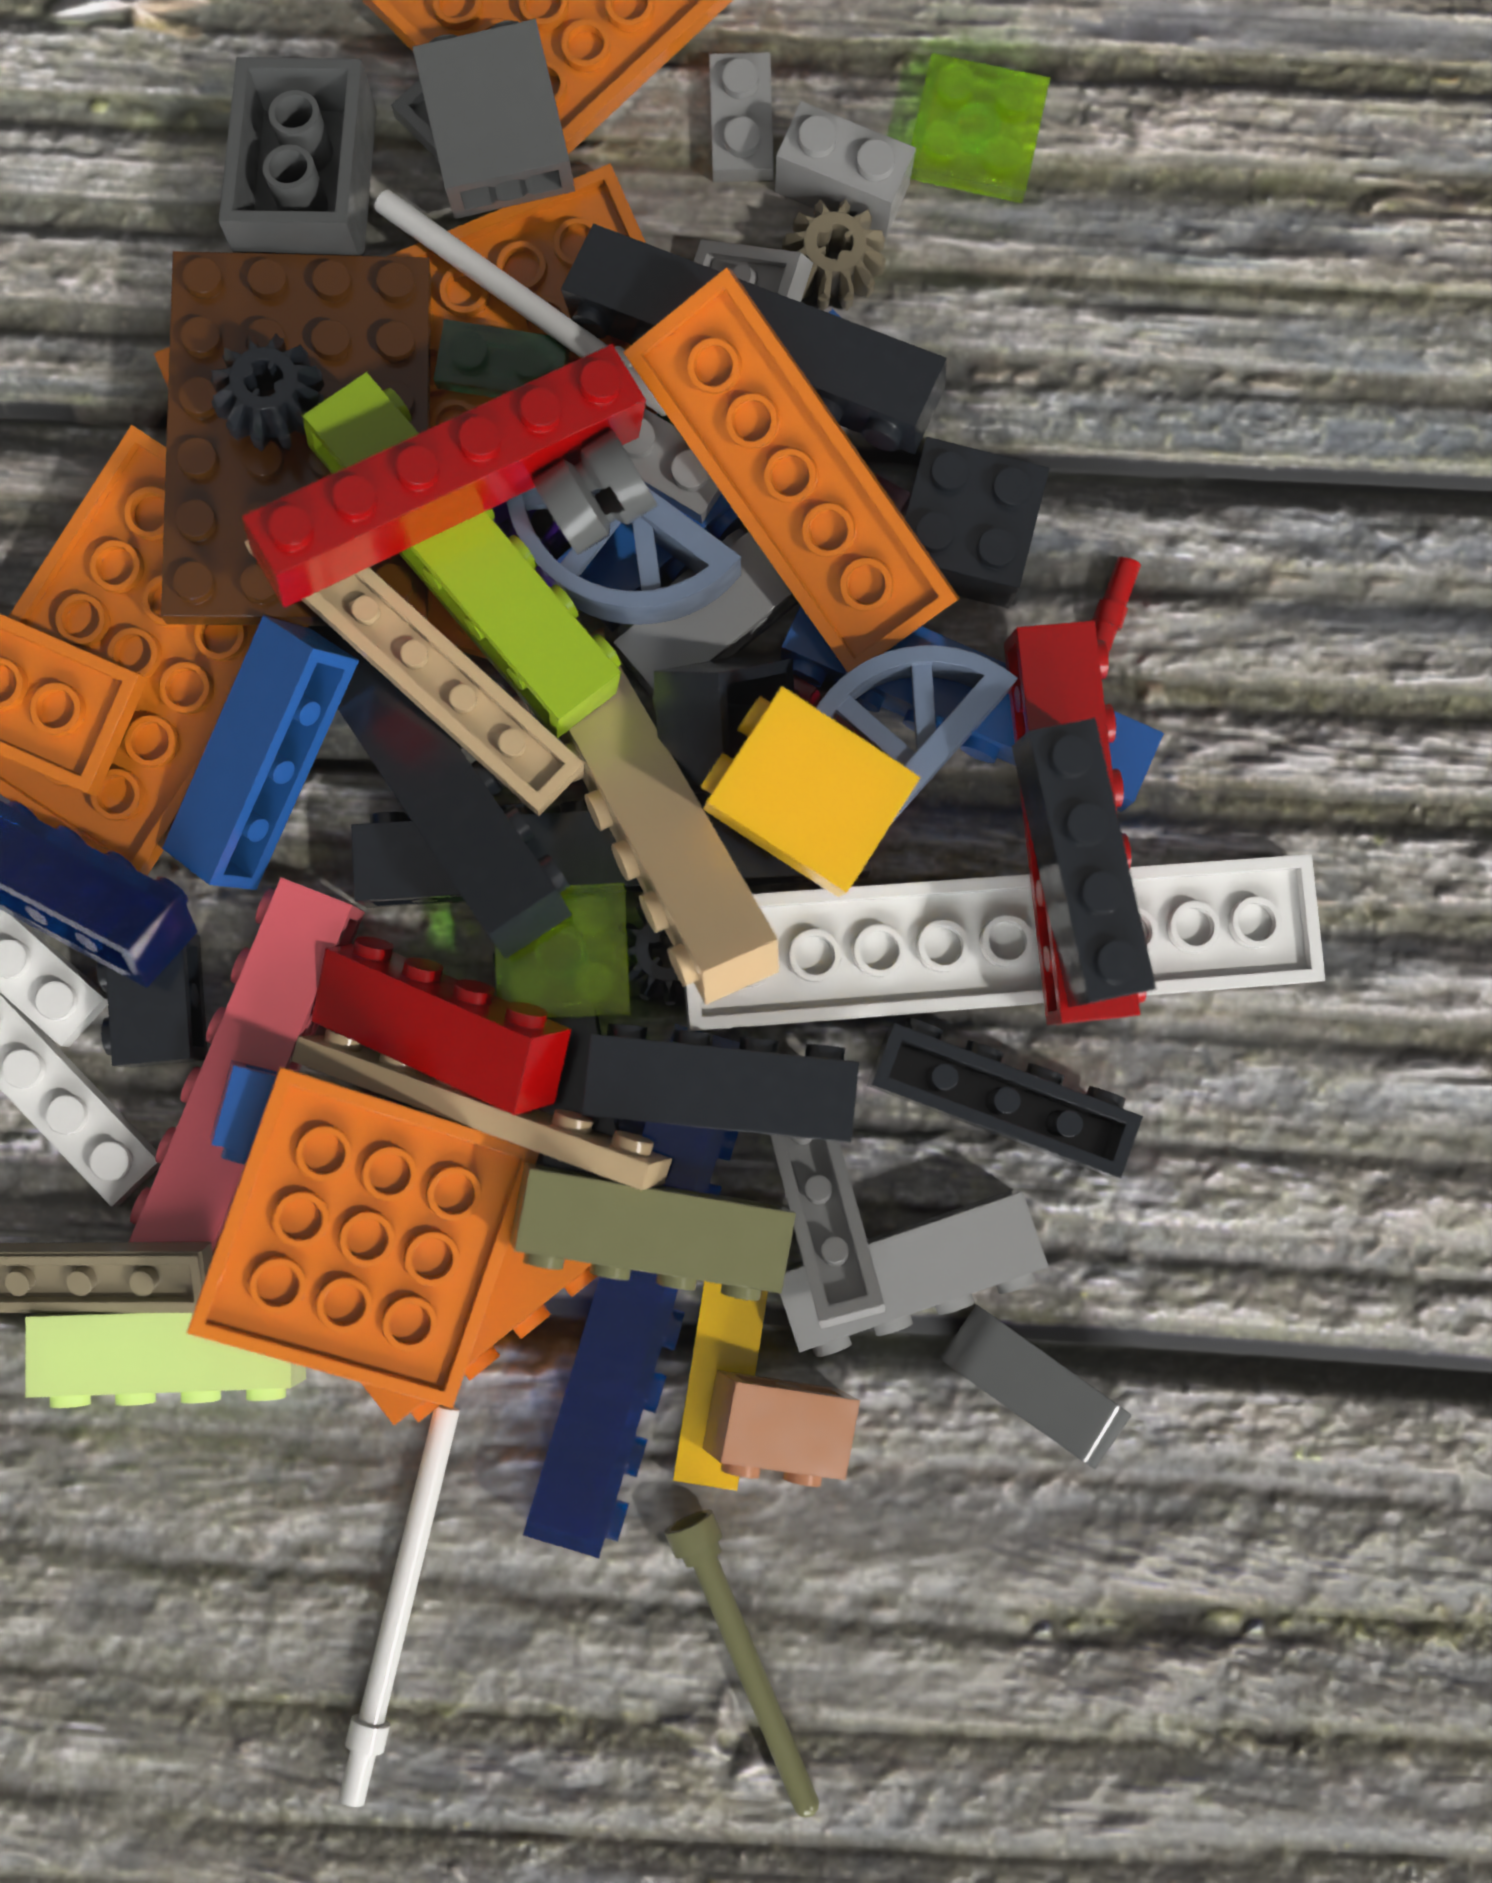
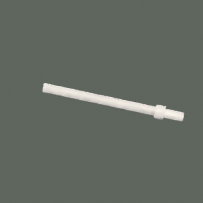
M384 190L378 196L375 202L376 212L580 358L608 346L392 191ZM616 346V351L646 398V405L661 416H666L667 414L624 355L625 349L621 346Z
M440 1405L432 1413L360 1712L351 1717L345 1741V1747L350 1750L338 1801L347 1806L361 1807L364 1805L376 1755L383 1754L390 1728V1723L385 1717L460 1409L456 1407L450 1408Z

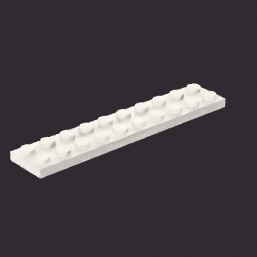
M1312 854L1130 867L1157 988L1156 990L1147 991L1146 996L1325 981ZM1030 874L850 887L849 891L839 898L826 889L752 894L778 938L779 972L705 1005L694 983L684 986L688 1031L693 1032L1044 1004Z

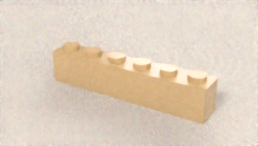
M620 666L618 669L621 671L617 693L560 736V739L584 763V770L573 782L583 779L589 793L585 794L584 797L596 827L600 831L608 827L616 840V843L611 844L613 855L623 877L627 881L637 878L644 894L639 896V900L650 927L655 933L665 930L673 944V947L668 948V955L677 977L683 986L694 983L705 1005L778 973V938L673 756L658 739L654 723Z

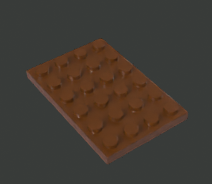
M173 251L161 617L166 624L259 625L264 615L297 625L329 626L302 600L285 608L282 606L257 560L249 553L244 543L248 538L242 516L331 475V472L309 448L306 435L297 431L290 434L292 446L289 451L279 444L278 438H271L268 445L261 452L253 446L250 435L238 441L231 436L226 426L227 420L217 416L212 404L213 396L218 393L211 382L212 370L227 368L223 360L224 348L240 354L246 352L245 341L248 334L258 341L260 347H267L270 340L277 333L280 338L284 339L287 350L301 344L309 354L310 366H316V368L321 370L325 386L319 393L323 395L324 400L367 372L383 391L391 388L399 395L411 414L412 421L410 424L418 433L430 429L431 266L429 257ZM271 389L263 392L262 394L264 397L270 396L276 392L275 389ZM399 553L369 567L428 621L429 589Z

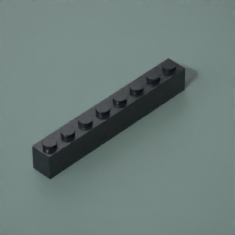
M704 793L695 794L701 807L704 809L708 801L707 796ZM585 800L561 803L560 812L542 813L539 817L525 804L500 806L503 811L512 805H515L536 836L535 839L526 844L534 857L538 860L548 853L570 885L569 888L560 893L561 897L644 892L637 878L627 881L623 877L611 844L616 843V840L609 827L601 831L596 827ZM704 811L747 886L814 882ZM378 812L370 814V823L351 824L355 902L366 908L465 902L414 823L408 820L407 813ZM870 858L856 880L868 878L871 872Z

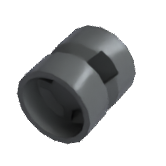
M613 429L608 430L581 447L579 462L573 464L562 459L532 478L545 505L578 555L609 537L610 523L617 520L628 525L658 506ZM595 489H601L596 495L592 492Z

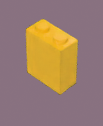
M781 687L771 703L759 696L738 731L749 737L735 759H732L725 753H722L706 777L701 788L712 795L706 802L703 810L839 898L849 891L921 777L789 690Z

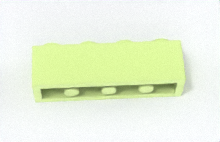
M38 1313L25 1317V1398L50 1397L51 1408H72L90 1405L91 1395H115V1405L119 1406L144 1405L156 1402V1393L181 1392V1403L221 1400V1391L246 1390V1400L248 1401L278 1400L286 1398V1388H292L306 1380V1367L186 1334L193 1313Z

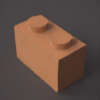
M717 1370L702 1449L722 1463L721 1471L738 1477L756 1479L760 1477L761 1469L781 1471L783 1472L782 1478L784 1480L809 1487H820L823 1477L846 1480L860 1400L834 1387Z

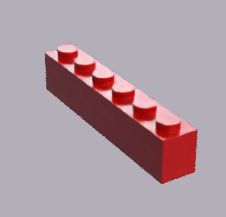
M613 344L608 345L243 515L242 519L251 552L282 606L285 608L535 488L532 481L533 477L562 459L573 464L579 462L580 448L610 429L614 430L622 445L639 438L646 398Z
M1095 620L1016 627L1004 642L1006 670L1018 678L1009 691L1015 743L1030 730L1096 718L1117 810L1123 804L1124 786L1120 770L1112 768L1109 743H1113L1116 737V717L1112 705L1104 703L1102 679L1107 677L1109 658L1105 641L1097 640ZM1020 787L1046 1025L1140 1016V1003L1146 1000L1147 992L1069 1008ZM1122 833L1130 868L1131 846L1127 834Z

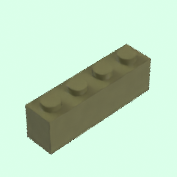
M525 1162L510 1243L514 1251L524 1253L523 1263L536 1267L560 1270L563 1269L564 1261L567 1259L591 1263L590 1273L600 1277L629 1280L631 1270L657 1274L655 1283L661 1286L680 1290H695L697 1280L722 1284L720 1293L743 1300L759 1301L761 1291L782 1294L796 1213L782 1205L664 1185L639 1190L598 1174Z

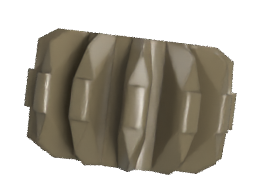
M846 198L838 205L837 212H830L821 199L814 205V218L798 212L797 216L793 219L794 233H787L782 241V250L801 252L813 262L802 300L814 293L817 294V306L823 311L829 306L830 299L837 298L840 305L848 311L853 306L854 293L869 298L874 292L875 281L873 278L883 275L886 259L880 253L884 249L885 243L882 230L870 229L872 216L869 213V209L854 217L849 215L850 204ZM830 252L839 253L838 259L828 258Z

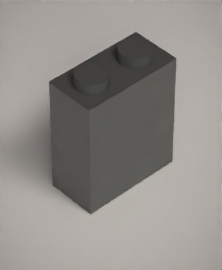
M536 19L523 22L513 20L502 21L488 30L461 36L453 34L441 35L432 39L429 43L412 47L443 182L455 219L575 192L570 160Z

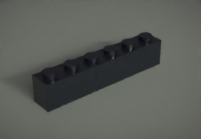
M593 223L561 287V291L571 320L597 338H605L609 335L627 342L631 346L717 276L720 271ZM738 278L838 424L862 434L866 441L879 449L896 451L899 448L915 455L945 390L947 358Z
M329 627L321 632L319 635L359 660L338 707L339 712L503 957L507 959L570 917L572 913L560 895L570 885L548 853L538 860L534 857L526 844L535 839L536 836L516 806L512 805L503 811L493 796L503 790L495 776L477 760L470 764L461 751L463 747L333 628Z

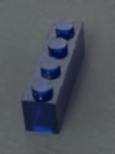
M0 800V910L148 988L198 932L187 907L189 899L185 892L168 878L158 876L156 879H153L137 871L125 857L117 852L109 850L104 854L88 846L77 833L66 826L59 825L55 829L45 824L19 802L10 801L6 804Z

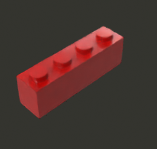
M361 936L355 938L354 944L325 948L312 1022L512 1115L555 1103L571 1028L547 1019L548 1012L545 1009L530 1003H510L494 996L495 989L492 986L475 980H457L443 974V966L441 964L424 958H406L393 952L394 946L392 943L380 938Z

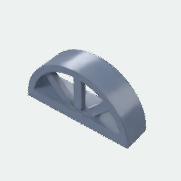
M536 487L507 501L516 534L535 559L536 568L534 570L549 587L554 584L560 586L571 598L577 609L606 621L636 625L672 621L706 607L725 593L741 576V556L651 489L649 491L658 506L630 523L634 531L642 591L606 588L579 577L621 522L615 520L610 523L609 537L579 555L572 548L564 560L559 563L546 550L532 528L529 510L547 508ZM595 489L592 492L596 495L601 489ZM655 543L697 574L680 583L661 588Z
M939 645L904 647L873 657L855 667L828 691L816 709L833 720L839 715L877 749L921 777L893 820L894 822L1009 693L1018 678L990 659L970 651ZM933 677L959 682L973 688L936 729ZM911 678L916 753L855 699L887 682Z

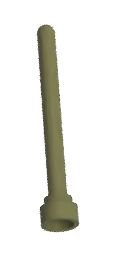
M711 1509L695 1512L671 1524L664 1533L674 1557L677 1559L682 1558L687 1568H694L795 1812L804 1818L812 1817L819 1808L818 1796L717 1557L722 1551L718 1541L723 1535Z

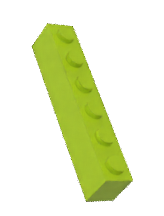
M367 372L303 415L308 446L331 474L419 434L410 424L412 421L411 414L399 395L391 388L383 391ZM492 508L400 552L399 554L545 728L557 739L617 693L621 675L618 667L621 664L612 646L599 634L593 637L589 635L576 619L578 611L568 594L556 584L549 587L534 570L536 568L535 559L522 540L515 535L507 538L494 523L495 515Z

